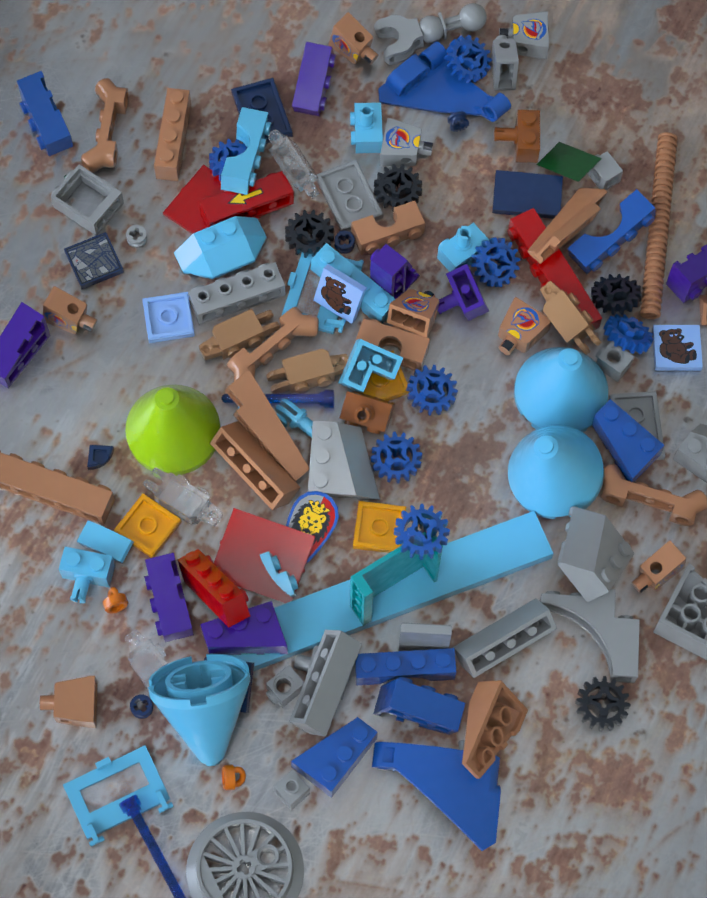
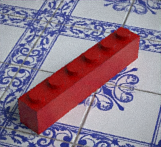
M532 208L511 218L507 229L508 235L519 246L518 250L521 257L530 264V271L535 278L538 277L541 282V288L549 281H552L568 294L572 292L580 301L578 307L582 312L586 310L594 321L591 324L595 330L600 328L602 321L600 313L560 249L541 264L528 253V249L546 229L536 210Z

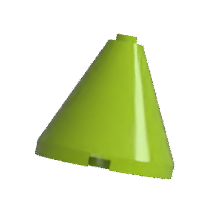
M164 385L148 391L132 406L126 420V439L134 458L148 470L155 473H171L172 476L183 475L200 468L212 457L216 450L210 442L220 429V420L213 403L200 391L184 385Z

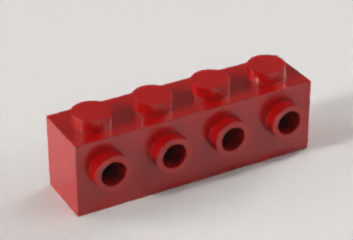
M197 549L177 559L184 583L228 628L250 617L246 603L249 601L245 590L243 588L239 589L232 577L228 578L220 566L216 567L209 555L205 556Z

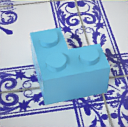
M358 339L353 346L338 383L357 392H364L371 373H375L388 380H394L403 357Z

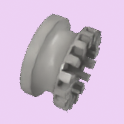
M133 225L127 229L126 238L129 245L133 248H141V246L146 244L147 235L145 228L140 225ZM136 232L140 233L141 237L134 240L132 235H135Z

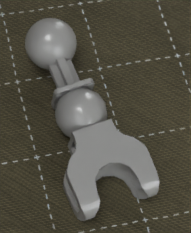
M470 3L461 9L459 15L443 19L441 12H439L438 17L434 15L426 16L419 23L417 18L406 19L400 15H391L376 21L374 30L380 38L392 37L397 39L396 43L386 47L383 54L387 64L395 65L403 63L414 55L417 49L424 47V42L434 43L442 37L446 40L447 31L461 27L470 32L480 30L486 23L487 15L481 5Z

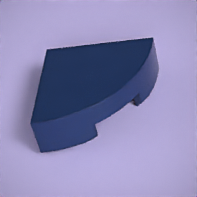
M90 445L88 470L98 469L108 463L113 455L114 446Z

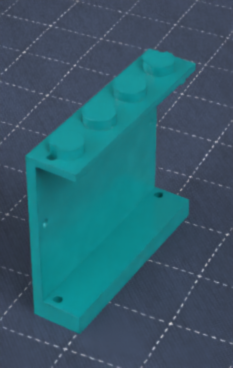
M436 535L432 537V543L437 539ZM400 546L352 575L350 580V607L361 624L364 626L372 620L373 597L424 567L433 582H436L442 552L434 551L432 559L428 554H424L423 560H420L419 554H415L413 558H410L409 550L402 553Z

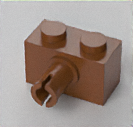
M518 110L515 128H494V141H514L515 162L538 163L540 153V110Z
M348 390L339 418L345 420L344 424L357 427L358 424L367 427V431L380 434L381 431L385 432L388 429L395 403L354 390Z

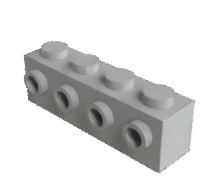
M276 262L271 264L264 263L256 269L241 271L235 276L227 279L220 278L212 284L206 286L199 285L188 291L190 303L199 325L286 295L285 284Z
M535 598L453 648L460 665L475 678L556 630L557 627L550 610Z
M340 630L324 631L290 717V723L312 735H327L362 643Z

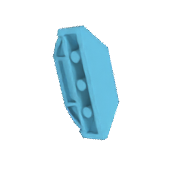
M234 216L193 233L174 252V255L183 273L215 279L255 262L267 236L258 218Z

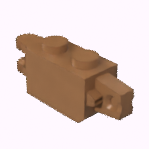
M549 281L540 289L546 300L543 312L568 344L573 347L578 345L583 353L587 355L590 353V349L583 341L585 337L589 335L592 342L597 346L602 343L594 332V326L591 324L594 321L586 310L582 312L578 307L580 301L572 292L568 294L552 281Z
M250 309L215 325L212 330L213 337L199 345V350L205 361L222 356L223 360L232 358L243 347L245 349H253L260 346L265 341L266 336L275 333L280 328L278 322L261 326L262 323L274 317L272 310L255 315L254 311Z
M318 349L283 359L282 368L272 370L266 375L268 381L286 379V381L272 385L270 388L272 394L290 391V394L295 392L304 393L309 388L316 386L326 387L335 381V376L343 372L348 356L347 354L330 356L327 350Z

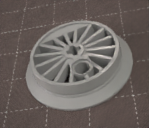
M256 812L228 814L209 824L193 843L186 865L187 885L192 898H224L235 883L236 886L232 898H238L241 886H243L244 898H249L248 885H250L255 898H261L254 882L273 898H298L304 878L303 857L294 836L277 820ZM245 826L256 827L248 852L246 853ZM240 827L241 853L229 829ZM261 829L270 833L262 845L255 849ZM221 833H225L235 856L215 839ZM276 838L281 847L276 848L271 842ZM212 843L230 860L207 853L206 850ZM265 852H272L275 855V859L271 863H264L261 860V856ZM285 852L288 862L279 863V855ZM206 859L226 865V867L209 868ZM242 864L249 867V873L246 875L243 871L239 872L241 870L240 865ZM275 869H288L286 879L269 874L268 872ZM227 873L217 879L213 876V874ZM259 877L282 884L284 887L277 894ZM230 880L220 891L218 885Z

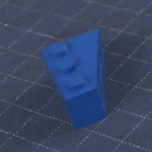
M42 71L17 80L22 99L19 105L23 114H28L30 117L27 121L32 132L36 131L39 136L36 139L40 149H45L48 156H52L73 147L70 132L60 110L57 109L52 99L51 90L48 91Z
M611 399L594 415L592 426L605 448L609 450L615 460V464L620 468L626 480L635 482L661 455L664 444Z
M399 677L380 687L373 714L381 716L383 712L397 716L396 721L404 722V719L418 723L419 727L450 735L459 730L465 703L459 701L458 697L453 694L445 693L442 695L435 692L436 689L427 685L420 687L414 685L411 679Z
M357 717L293 759L291 767L332 798L377 740L378 732Z

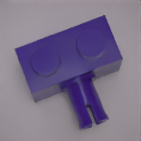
M467 264L446 273L453 290L451 294L439 299L438 312L440 315L456 306L461 307L468 321L489 312L473 273Z

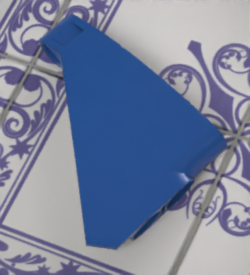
M437 41L421 52L420 55L414 54L394 69L387 77L386 83L378 88L379 103L450 114L463 111L467 115L483 116L491 122H495L511 109V103L504 94L498 93L495 96H490L471 81L466 83L465 78L459 81L458 74L451 75L453 69L446 67L450 62L444 59L447 55L446 49Z
M376 742L374 744L372 768L398 771L438 807L481 851L496 843L501 788L498 785L500 758L498 756H495V761L480 779H476L462 764L464 750L418 744Z

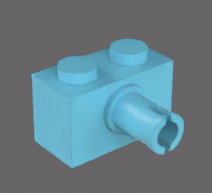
M354 103V112H350V125H355V131H351V145H355L356 153H381L383 143L381 103Z
M474 222L469 226H461L454 237L450 240L447 238L440 243L437 259L449 272L465 264L471 266V264L476 262V259H473L471 256L478 254L475 247L482 246L481 241H489V239Z
M64 547L59 572L62 578L75 581L70 600L76 603L80 600L79 603L84 604L90 584L109 588L115 563L110 555Z

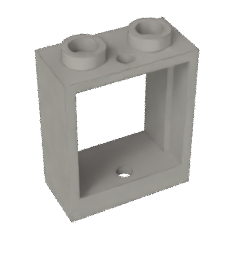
M78 165L74 170H70L65 181L60 186L55 187L51 194L52 204L55 209L94 235L101 231L124 204L121 191L81 165ZM82 182L106 197L89 218L65 203Z

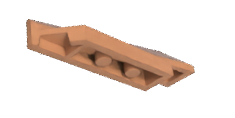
M579 188L528 249V253L539 264L544 262L593 222L601 210L599 204L608 192L605 189Z
M246 371L225 390L230 398L240 407L233 416L294 481H297L309 470V466L252 373Z

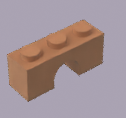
M412 201L394 207L393 219L395 224L390 227L378 225L373 215L351 222V233L354 235L360 254H373L376 249H381L385 244L394 247L404 240H414L424 234L425 222L416 202Z
M363 318L356 340L362 339L380 348L385 346L398 348L401 352L400 356L403 357L400 366L420 371L422 370L430 345V338L404 331V329L396 326L384 325L376 319L368 320Z

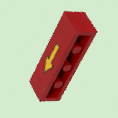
M283 171L270 173L266 177L256 180L254 187L250 186L248 195L225 191L218 195L204 198L199 201L200 214L207 228L234 216L256 218L294 204V191Z

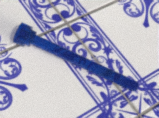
M325 389L320 394H264L269 403H280V400L288 399L292 403L320 404L324 408H334V389ZM228 394L222 395L221 399L224 403H235Z
M137 794L119 803L123 814L126 813L128 817L131 816L174 898H186L140 813L142 810L140 805L142 803Z

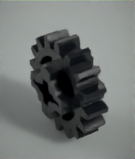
M392 164L391 170L384 167V174L377 173V179L374 180V195L377 196L378 203L384 201L383 208L392 206V211L394 212V207L412 201L419 202V196H422V180H419V173L412 174V167L405 170L404 164L400 168Z
M303 210L302 216L295 213V220H288V226H285V241L289 242V249L295 248L296 255L303 252L304 258H307L308 254H312L314 257L316 252L326 243L331 246V241H334V226L330 225V218L324 219V213L321 212L317 216L315 215V210H312L311 214H307V211Z
M609 274L607 279L600 277V282L595 281L594 287H591L592 302L596 303V309L603 308L602 313L611 311L612 315H615L616 312L624 315L625 310L632 312L633 307L638 308L639 302H641V286L637 285L636 280L630 281V276L622 278L621 274H618L617 277Z
M603 676L601 682L596 677H593L592 685L586 681L583 685L584 689H579L577 694L582 698H577L575 704L581 705V707L576 712L577 714H584L581 720L583 723L588 720L591 722L589 728L592 729L595 725H599V731L602 732L604 726H607L611 731L614 728V723L620 726L623 722L621 718H627L628 713L625 710L629 709L631 704L625 702V700L628 699L629 693L622 694L624 685L615 686L616 679L609 683L606 676ZM599 689L596 695L588 697L592 691ZM601 699L607 705L606 708H602L601 703H599ZM618 711L615 716L607 719L610 712Z

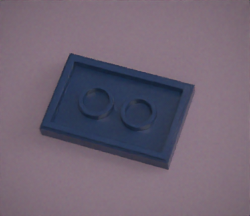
M274 78L231 89L239 115L242 107L268 112V122H271L269 136L265 135L264 137L266 144L293 137V132Z
M496 170L492 213L519 215L534 208L540 218L554 219L561 211L563 176Z

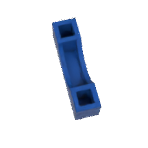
M637 189L620 203L622 220L619 227L613 233L603 237H594L585 233L568 247L569 256L586 274L590 271L598 270L602 266L604 259L608 256H614L625 241L630 242L638 234L637 231L643 226L648 227L655 220V207Z
M455 649L358 654L355 660L356 686L382 684L399 677L423 678L429 681L455 680Z

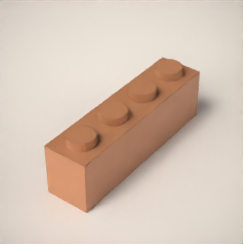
M167 88L154 162L156 179L179 180L191 110L190 90Z
M239 421L220 427L210 442L215 450L272 510L289 504L301 488Z

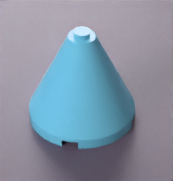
M553 347L535 353L521 366L515 381L514 398L521 416L524 415L536 430L551 425H563L585 432L592 425L594 415L608 401V383L600 366L588 355L572 348Z
M563 425L542 427L526 435L515 447L508 465L509 485L522 507L529 512L535 511L536 516L547 519L568 516L571 507L575 506L586 509L598 496L604 480L603 460L596 444L580 430Z
M206 654L207 660L192 662L191 656L173 661L159 668L149 678L150 687H148L150 699L199 761L207 766H215L225 757L250 683L249 667L244 660L226 654Z

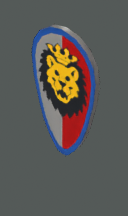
M319 491L306 492L298 497L292 506L286 523L287 527L316 537L307 563L328 541L339 519V511L334 499L326 493Z

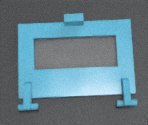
M302 252L296 272H291L287 283L290 286V291L282 315L291 308L297 307L303 315H316L318 317V331L334 334L335 328H339L338 332L342 333L346 320H338V315L313 301L320 277L310 270L312 254H308L307 258H304V253ZM346 258L360 271L362 270L363 260L355 261Z
M142 746L113 761L109 757L95 763L97 769L63 784L87 840L93 839L89 842L91 847L105 840L103 836L98 837L97 835L156 806L162 805V807L158 808L159 813L174 807L172 802L166 803L171 799L146 746Z

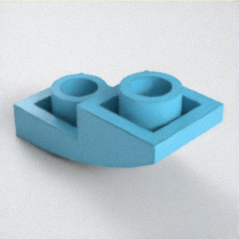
M89 520L77 540L82 546L101 554L110 555L113 557V560L123 563L134 543L132 540Z
M269 551L260 554L267 572L275 583L291 597L297 596L295 590L299 589L295 576H290L287 571L278 573L281 566L276 555L272 556Z

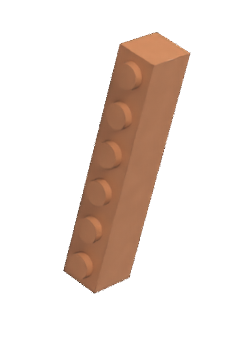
M0 451V489L98 524H105L115 501L110 488L101 484L98 486L89 484V481L82 477L72 478L59 469L52 471L46 469L39 462L32 461L29 463L16 454L10 453L7 455Z

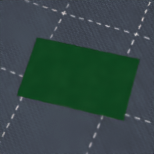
M558 142L536 165L579 182L602 158Z

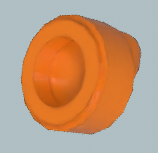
M111 587L108 590L107 598L103 601V606L107 613L112 614L124 610L129 602L124 593H119L116 587Z
M233 764L222 767L223 789L235 790V787H239L245 782L246 773L242 767H234ZM235 773L240 774L237 781L235 780Z

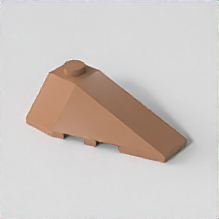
M502 680L478 682L469 702L462 764L476 779H480L493 764L495 755L499 750H504L507 747L509 738L516 736L520 731L528 712L527 708Z

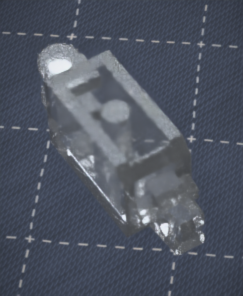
M276 129L271 131L268 135L273 145L269 149L270 153L288 181L300 192L304 190L313 199L320 194L314 185L318 178L315 171L294 141Z
M154 468L152 474L163 481L161 486L148 479L143 483L147 489L155 493V502L190 525L203 521L215 527L223 517V512L211 503L209 493L201 487L195 488L190 485L189 480L180 474L177 476L171 472L167 474L158 468Z
M136 629L124 637L131 651L128 661L149 692L148 680L151 675L159 668L168 664L163 658L166 656V653L159 643L154 645L151 639L147 640Z

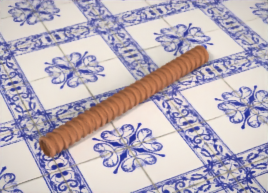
M670 132L661 133L657 138L654 184L651 204L655 207L656 216L648 229V246L646 248V265L644 267V284L642 287L643 297L641 298L642 303L640 307V315L649 320H654L661 316V298L663 296L666 247L668 245V228L671 213L670 203L672 202L675 154L678 137Z

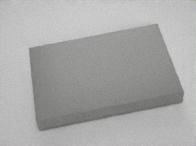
M357 159L315 175V179L340 231H350L351 222L373 215L375 221L383 218V212Z
M656 391L609 395V400L611 399L663 443ZM664 448L661 455L656 460L665 459Z
M402 622L399 651L449 648L452 626Z

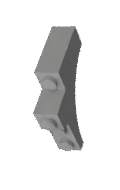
M611 589L608 593L589 602H586L580 593L560 595V592L547 591L541 594L539 601L550 612L558 613L575 621L596 640L606 658L610 681L616 679V682H636L639 666L640 619H633L629 615H621L615 618L616 589Z

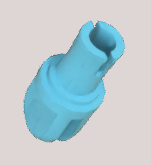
M288 399L280 400L281 405H276V412L290 423L289 427L292 429L299 428L312 438L313 421L307 417V410L298 408Z

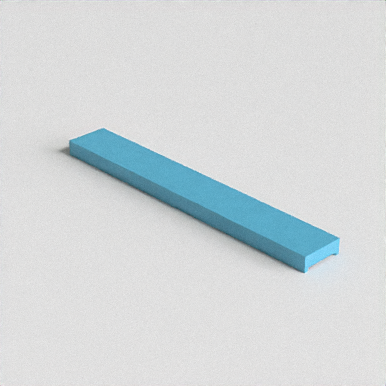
M535 511L443 545L437 581L433 582L424 567L373 597L372 620L364 626L350 607V580L274 608L287 644L288 654L264 653V655H257L256 653H242L241 655L232 656L238 657L245 662L254 663V671L314 649V646H319L325 630H340L347 635L357 633L550 560L554 553Z

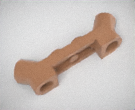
M109 78L100 80L95 86L96 94L105 104V108L100 110L99 121L101 128L96 130V142L98 143L81 156L84 168L92 173L103 167L115 168L118 149L116 142L112 141L116 116L117 114H126L128 105V88L116 87Z
M297 307L288 310L279 318L281 328L253 352L249 353L243 347L228 361L227 367L234 373V381L246 371H250L255 378V370L262 364H268L277 351L286 349L295 336L315 337L318 335V317L316 315H303Z
M616 464L604 467V488L601 498L606 502L623 507L625 500L629 499L671 512L669 521L684 526H692L695 522L696 514L707 509V497L701 490L697 489L680 497L673 495L666 489L657 490L650 488L643 482L634 483L627 481Z

